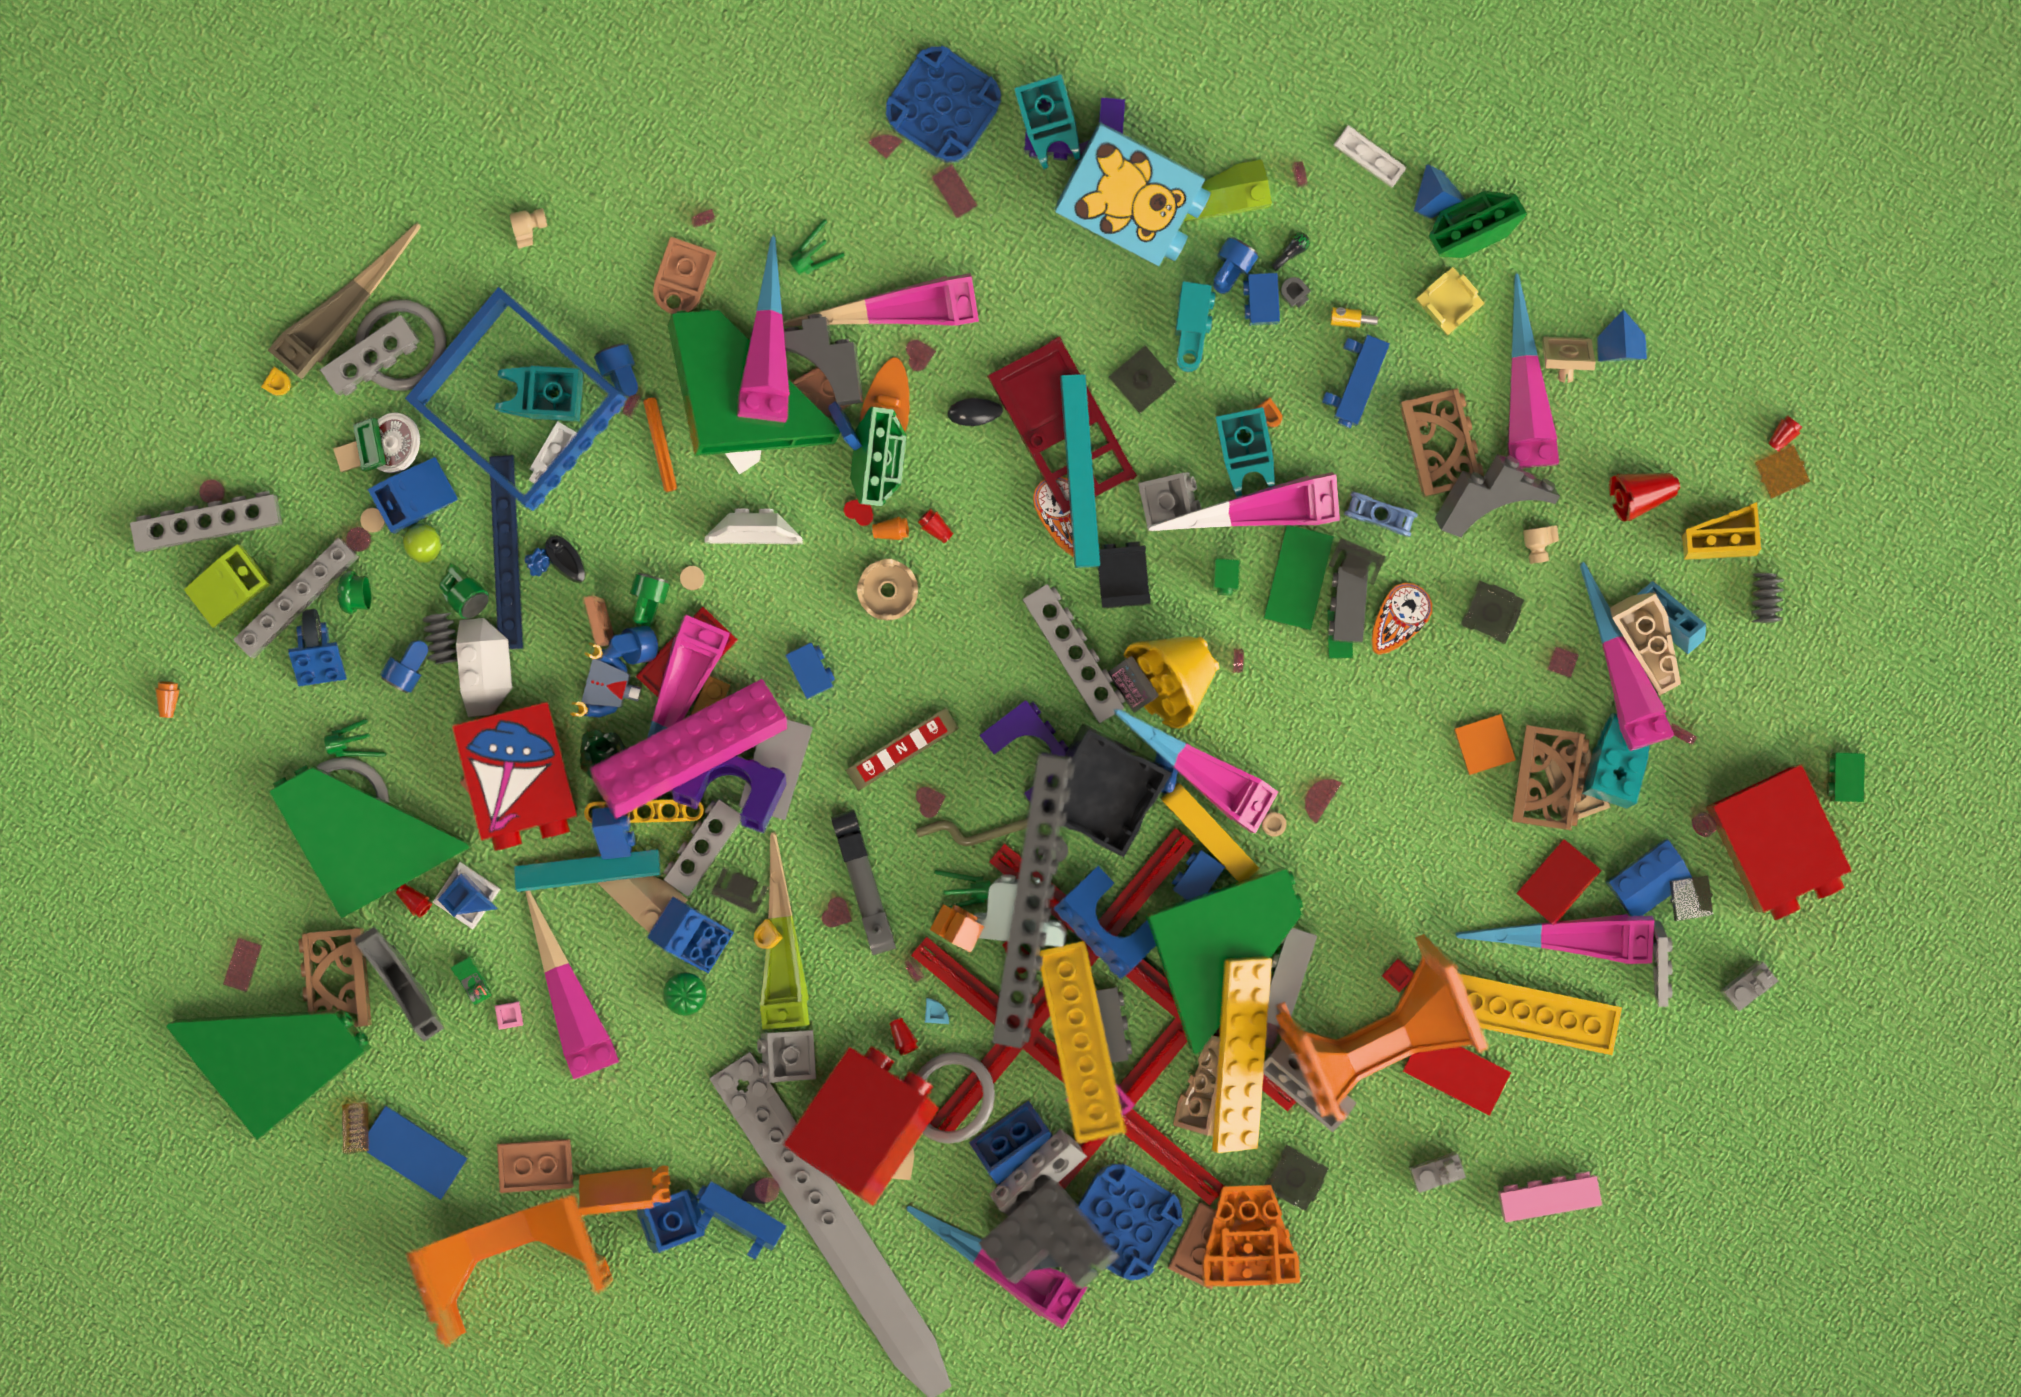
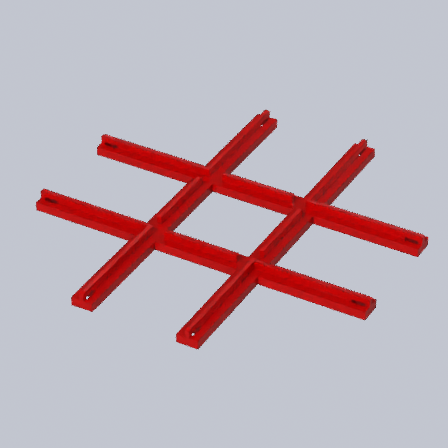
M1175 828L1098 920L1101 927L1107 933L1117 937L1194 843ZM1178 838H1180V839L1175 843V845H1174L1171 849H1169V848L1174 844V842H1175ZM1004 843L989 862L1004 875H1014L1016 879H1019L1022 858ZM1038 871L1033 872L1032 876L1039 878L1040 882H1043V875ZM1055 886L1053 898L1050 899L1049 903L1050 913L1076 934L1073 928L1061 919L1054 909L1067 896ZM926 937L911 956L995 1025L999 997ZM1086 943L1089 962L1092 967L1099 956ZM1144 959L1125 976L1175 1018L1119 1084V1088L1134 1105L1187 1043L1167 979ZM1044 986L1032 999V1004H1035L1033 1018H1029L1028 1028H1031L1029 1042H1025L1022 1048L995 1043L980 1061L990 1073L993 1084L1022 1050H1025L1064 1083L1057 1045L1039 1031L1050 1017ZM1014 1014L1010 1015L1009 1020L1011 1024L1019 1026L1020 1018ZM1221 1025L1213 1034L1214 1036L1220 1037ZM973 1071L930 1121L933 1127L937 1128L939 1126L938 1129L942 1131L945 1127L944 1131H955L982 1099L983 1088L979 1078ZM1263 1073L1262 1091L1288 1112L1296 1104V1101ZM1130 1109L1123 1115L1126 1130L1124 1134L1207 1204L1211 1205L1217 1199L1222 1187H1225L1220 1181L1134 1109ZM1109 1136L1078 1143L1087 1157L1059 1181L1064 1189Z

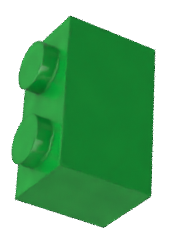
M1214 560L1212 590L1217 591V595L1232 596L1233 592L1239 589L1240 560Z
M1831 753V758H1828L1827 770L1831 772V782L1827 783V796H1830V801L1864 802L1865 753Z

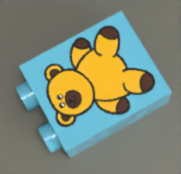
M1099 122L1054 209L1056 213L1159 266L1164 256L1172 261L1178 258L1188 238V235L1178 231L1187 213L1195 218L1200 216L1211 192L1201 188L1205 180L1202 175Z

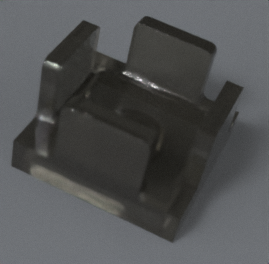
M1340 538L1336 543L1327 567L1332 569L1339 553L1344 554L1340 565L1342 571L1362 579L1365 577L1369 565H1371L1374 569L1368 584L1374 585L1386 556Z
M1479 581L1460 626L1505 645L1520 616L1524 599L1515 596V593L1501 587Z
M723 867L711 894L757 914L769 886L763 885L757 901H754L752 896L758 881L741 873H734L727 888H724L722 884L729 869Z
M1286 1144L1264 1185H1271L1274 1195L1306 1211L1310 1202L1314 1201L1323 1185L1324 1177L1329 1168Z

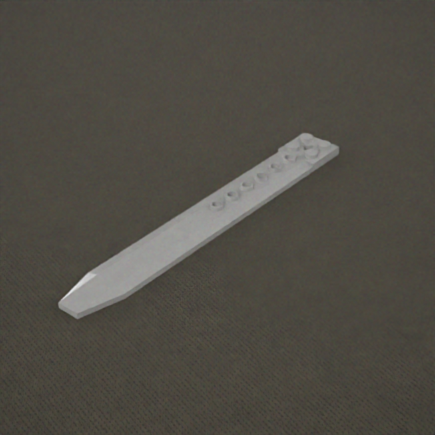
M749 1052L709 1078L739 1123L894 1366L927 1397H936L950 1388L951 1383L934 1335L834 1180L797 1157L783 1145L797 1123L771 1082H764L763 1078L759 1076V1064L753 1054ZM739 1079L749 1081L750 1084L747 1086V1092L743 1090L738 1091Z

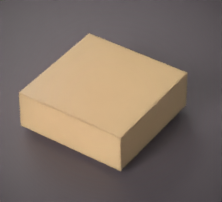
M356 441L333 449L341 472L361 466Z

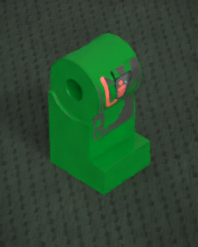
M472 956L451 967L454 975L457 976L474 1005L492 996L486 980Z

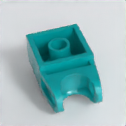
M1060 74L1014 88L1027 135L1042 168H1049L1047 162L1048 148L1056 141L1067 143L1073 152L1075 160L1081 159L1076 121L1063 76ZM1043 99L1052 104L1048 112L1039 109Z
M1183 282L1181 286L1175 335L1180 336L1177 365L1184 372L1195 371L1202 359L1205 334L1210 333L1212 316H1208L1209 309L1213 310L1216 292H1211L1212 285ZM1185 354H1192L1196 362L1188 364L1183 360V356Z
M531 366L498 371L499 378L515 382L518 386V391L512 400L495 403L496 411L530 419L580 422L584 374L580 369ZM558 389L560 394L556 398H553L551 394H555L556 390Z
M1264 407L1216 417L1224 462L1236 497L1242 496V480L1249 472H1259L1264 476L1269 488L1275 486L1273 452ZM1241 429H1246L1248 433L1251 432V438H1248L1249 442L1243 443L1242 439H1238L1237 434H1241Z
M1612 713L1608 717L1596 747L1593 748L1582 794L1627 809L1637 804L1650 745L1630 751L1621 733L1616 713Z

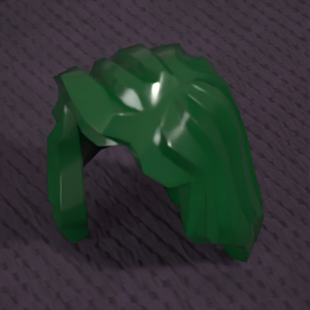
M599 730L584 733L580 747L581 770L592 779V767L627 749L621 738L616 733H604Z

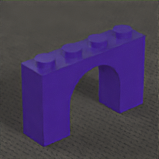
M1101 98L1099 122L1122 134L1125 99ZM1043 99L1039 109L1048 112L1052 104ZM1026 131L1024 154H1029V158L1038 159ZM1089 140L1079 144L1081 156ZM1056 141L1048 148L1047 155L1053 156L1054 160L1066 161L1068 157H1074L1068 144L1063 141Z
M1025 700L979 735L994 755L1016 738L1027 735L1042 739L1049 746L1052 754L1064 756L1068 750V746L1063 740L1058 742L1053 736L1056 731L1048 721L1043 723L1038 715L1041 711L1033 701L1028 703ZM1053 774L1049 775L1048 782H1050ZM1033 787L1024 793L1030 803Z
M735 756L672 790L675 802L697 809L707 786L713 780L725 775L740 777L751 787V792L740 814L741 826L764 833L787 784L786 774L775 767L768 768L753 759L746 760Z

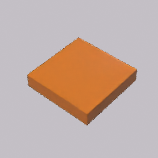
M1501 714L1454 729L1468 775L1516 760Z

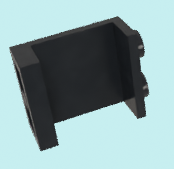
M1140 542L1125 543L1126 547L1116 548V544L1101 545L1102 549H1099L1100 566L1098 567L1102 609L1151 604L1145 553L1146 545L1140 546Z

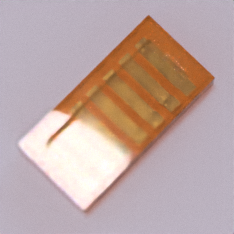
M360 1102L342 1105L343 1153L345 1154L369 1151L368 1103Z

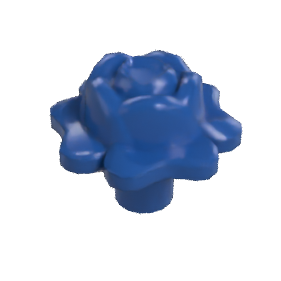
M536 548L533 554L525 557V563L527 568L530 569V575L541 576L542 572H546L550 566L549 557L546 555L545 549Z

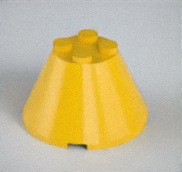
M1184 636L1135 642L1127 647L1124 652V657L1129 658L1133 656L1158 693V697L1145 705L1144 708L1151 715L1156 713L1164 719L1162 724L1168 727L1179 729L1192 721L1216 671L1219 670L1218 662L1212 657L1207 649L1208 645L1202 637Z

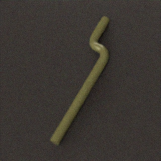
M1028 818L969 837L963 836L954 823L946 820L916 828L918 837H922L941 830H947L956 843L966 847L1026 829Z

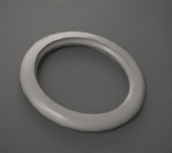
M392 300L373 308L364 317L358 327L355 345L366 339L373 325L381 317L389 313L409 312L422 318L429 326L434 338V352L428 366L419 374L405 379H395L376 371L377 376L371 380L383 388L406 391L413 389L446 350V336L439 319L430 309L410 300ZM367 354L366 361L368 364H372L369 355Z
M339 757L329 759L316 766L328 773L340 769L358 772L373 785L377 797L390 803L388 789L383 778L367 763L355 758Z
M951 1052L941 1054L928 1061L916 1074L926 1081L932 1072L944 1065H963L977 1075L983 1088V1101L980 1111L975 1119L966 1127L955 1131H942L933 1127L930 1123L928 1124L923 1134L934 1141L955 1143L972 1137L983 1127L993 1109L995 1093L991 1075L984 1064L975 1057L965 1053Z

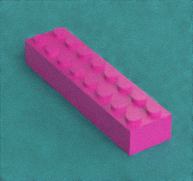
M760 679L591 768L592 780L617 819L786 730V716L763 679Z

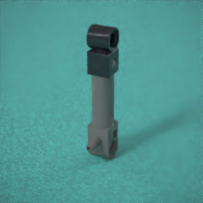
M852 809L832 815V824L849 873L872 955L896 949L855 811Z

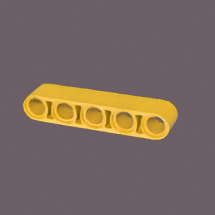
M1179 782L1175 784L1172 792H1167L1160 798L1238 882L1250 878L1260 869Z
M651 800L645 803L651 808V815L648 818L640 817L638 813L640 806L626 815L629 816L630 823L697 821L703 817L705 808L703 803L700 802L698 805L700 813L696 817H691L687 813L688 806L677 803L674 800ZM605 801L591 802L586 806L584 815L587 821L592 823L590 810L593 806L608 808ZM666 804H672L675 807L676 812L671 818H667L663 814V807Z

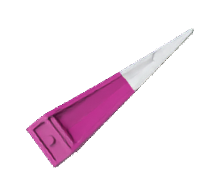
M1330 472L1311 477H1301L1150 525L1147 528L1151 531L1226 526L1321 525L1340 521L1336 474Z

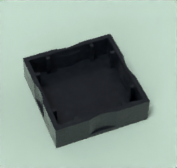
M1082 723L1064 755L1072 757L1071 764H1074L1072 779L1068 778L1067 788H1070L1068 803H1064L1063 812L1066 813L1064 827L1083 833L1095 843L1124 857L1139 832L1147 811L1156 802L1171 772L1165 766ZM1053 775L1049 784L1053 787H1058L1059 778ZM1045 799V808L1049 811H1054L1055 802L1052 799Z

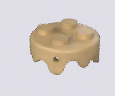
M883 559L869 565L864 570L857 585V594L862 607L871 616L879 620H896L905 616L914 607L918 596V584L913 572L906 565L892 559ZM889 583L895 587L893 596L884 597L881 594V587L884 584Z

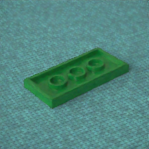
M1291 525L1286 526L1263 619L1311 630L1334 536Z

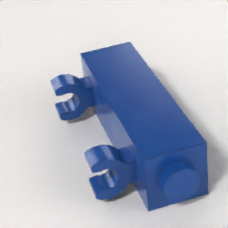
M1370 335L1366 336L1363 344L1347 338L1343 349L1359 355L1342 398L1326 392L1322 403L1337 408L1334 416L1338 420L1337 424L1350 429L1352 425L1355 427L1358 425L1390 343Z
M712 1181L708 1187L703 1185L696 1196L699 1199L696 1207L704 1211L697 1226L705 1230L712 1217H715L754 1240L755 1242L747 1254L754 1260L763 1246L772 1251L786 1228V1225Z

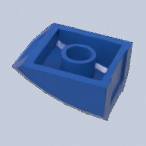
M689 1189L670 1195L671 1201L653 1202V1208L637 1209V1216L647 1240V1245L653 1253H659L704 1236L705 1230L697 1226L702 1212L700 1208L696 1207L698 1204L697 1198Z

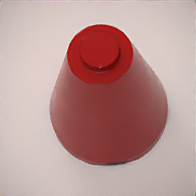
M1671 473L1617 474L1612 476L1609 481L1610 496H1615L1616 503L1612 504L1618 518L1623 522L1631 521L1676 497L1680 490L1678 478L1674 477Z

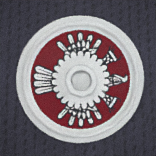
M389 413L378 420L386 465L377 469L387 473H398L410 466L416 458L420 446V435L417 425L410 417L401 413Z

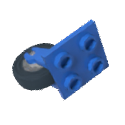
M316 609L303 611L302 625L297 626L298 648L288 649L298 686L347 680L337 642L329 643L327 623L320 622Z

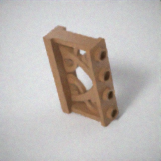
M1458 388L1403 401L1399 404L1423 498L1452 490L1458 480L1449 470L1452 466L1457 472H1462L1459 466L1461 463H1465L1469 467V473L1476 472L1484 477L1481 463L1477 464L1475 454H1478L1475 439L1471 440L1469 431L1472 430L1469 416L1465 417L1463 407H1466L1465 397L1463 393H1459ZM1447 400L1451 402L1454 407L1453 414H1446L1445 408H1443L1440 417L1436 415V407L1440 401ZM1432 402L1431 414L1413 411L1414 406ZM1458 418L1460 429L1451 422ZM1427 422L1431 423L1429 434H1421L1420 427L1425 426L1428 428ZM1436 425L1444 428L1457 439L1453 451L1446 461L1436 451L1423 450L1422 445L1433 437ZM1464 446H1465V450H1466L1467 457H1466V456H1460V454H1461L1462 449H1463ZM1430 457L1437 458L1441 466L1438 468L1437 462H1435L1434 466H1430L1428 459ZM1445 473L1450 481L1453 482L1452 484L1436 488L1432 486V482Z
M1526 725L1512 822L1571 831L1573 826H1577L1579 812L1575 811L1576 802H1581L1582 788L1578 787L1579 779L1584 778L1586 764L1582 763L1583 753L1588 754L1590 742L1589 739H1585V733ZM1537 734L1558 736L1552 747L1536 740ZM1566 739L1573 741L1576 746L1575 753L1571 756L1567 755L1566 749L1568 747L1562 748L1560 753H1558L1556 748L1561 741ZM1546 753L1548 755L1546 761L1542 765H1537L1535 757L1539 755L1543 760ZM1553 759L1562 770L1566 781L1558 790L1546 797V791L1542 784L1530 777L1531 772H1540L1547 768ZM1576 761L1573 775L1567 763ZM1537 787L1541 792L1542 799L1538 800V794L1532 797L1530 790ZM1571 789V796L1569 802L1567 799L1562 797ZM1552 804L1553 810L1558 813V806L1564 805L1566 807V816L1561 820L1552 819L1548 813L1547 806ZM1543 808L1546 820L1525 817V811Z
M364 928L302 933V938H299V951L304 954V963H301V975L306 978V987H303V1000L308 1002V1011H318L320 1006H325L327 1010H332V1007L335 1006L337 1007L336 1010L342 1009L346 1012L358 1014V1020H354L355 1027L372 1025L366 956L354 941L356 937L364 933ZM351 935V942L336 948L331 938ZM317 940H324L330 945L332 952L328 954L324 947H320L322 954L316 956L312 949L313 944ZM343 955L344 961L347 957H350L352 965L345 967L340 960V956ZM334 961L343 972L354 975L355 981L347 983L341 989L338 998L330 993L320 981L326 969ZM313 962L320 963L314 971ZM348 989L353 990L355 997L350 999L347 996L346 1002L343 1001L346 991ZM315 990H316L317 993L322 997L321 999H318L317 1001H316Z

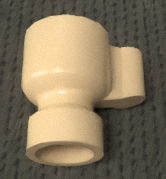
M543 208L534 210L533 213L523 210L509 214L518 248L533 245L534 227L539 229L548 227Z
M1557 525L1523 530L1525 546L1531 551L1529 554L1530 564L1549 561L1548 552L1545 551V547L1559 540Z

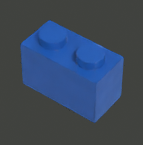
M1248 274L1247 281H1243V294L1248 295V305H1244L1245 320L1249 319V325L1279 324L1278 274Z
M811 642L785 655L806 699H810L834 687L832 681L835 680L830 667L824 668L821 660L825 657L819 645L814 647Z
M609 807L593 809L592 829L602 860L631 856V847L635 846V835L633 831H629V816L622 815L616 819Z
M1202 850L1198 854L1193 852L1186 862L1189 865L1184 874L1179 872L1173 880L1172 884L1175 885L1173 891L1186 900L1205 894L1209 891L1225 866Z

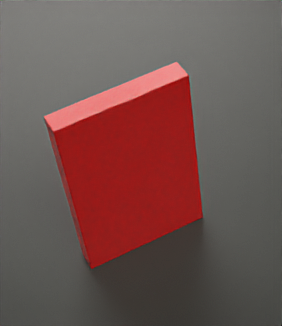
M1563 839L1516 894L1554 926L1602 870Z

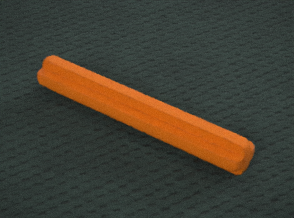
M655 397L647 398L643 402L665 492L677 490V484L657 399Z

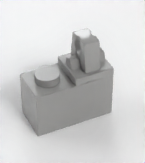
M1757 961L1720 990V992L1734 1010L1740 1011L1776 984L1778 980L1764 962Z
M1456 1152L1409 1167L1416 1191L1419 1193L1466 1178Z

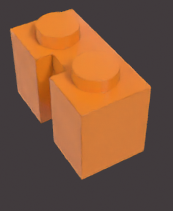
M943 904L930 930L951 943L971 952L985 926L976 922L977 916L954 904L950 908Z

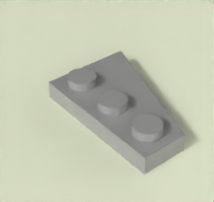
M1654 921V935L1657 943H1653L1654 962H1658V966L1653 967L1654 994L1658 1007H1667L1668 998H1672V985L1668 983V975H1672V962L1668 960V952H1672L1671 937H1667L1661 921Z

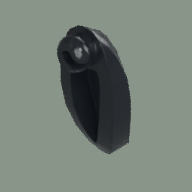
M968 398L951 405L947 415L952 422L958 425L979 426L998 418L1003 413V407L991 400Z
M560 536L549 537L545 543V549L553 567L567 579L575 583H582L586 575L585 567L577 550Z

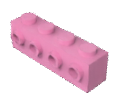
M1590 1171L1576 1173V1178L1566 1179V1176L1552 1177V1182L1542 1183V1180L1527 1182L1528 1186L1518 1188V1184L1503 1186L1504 1190L1498 1191L1503 1221L1510 1222L1601 1206L1602 1202L1597 1176L1594 1174L1590 1175Z

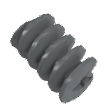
M1754 573L1753 576L1760 580L1753 582V586L1759 588V590L1752 592V595L1759 599L1753 601L1752 605L1759 609L1752 611V615L1758 617V619L1751 622L1775 623L1782 621L1783 618L1777 616L1776 613L1783 611V608L1777 606L1776 603L1783 601V598L1776 596V594L1784 591L1783 588L1777 586V583L1784 582V579L1778 577L1777 574Z
M451 613L429 615L422 619L423 622L430 623L429 626L424 628L425 632L431 633V635L425 638V641L433 643L428 646V651L434 652V654L428 656L427 659L428 661L435 662V664L458 662V658L451 657L452 654L457 652L456 648L450 647L451 644L456 642V639L449 638V635L455 632V629L448 628V625L454 623V620L446 618Z

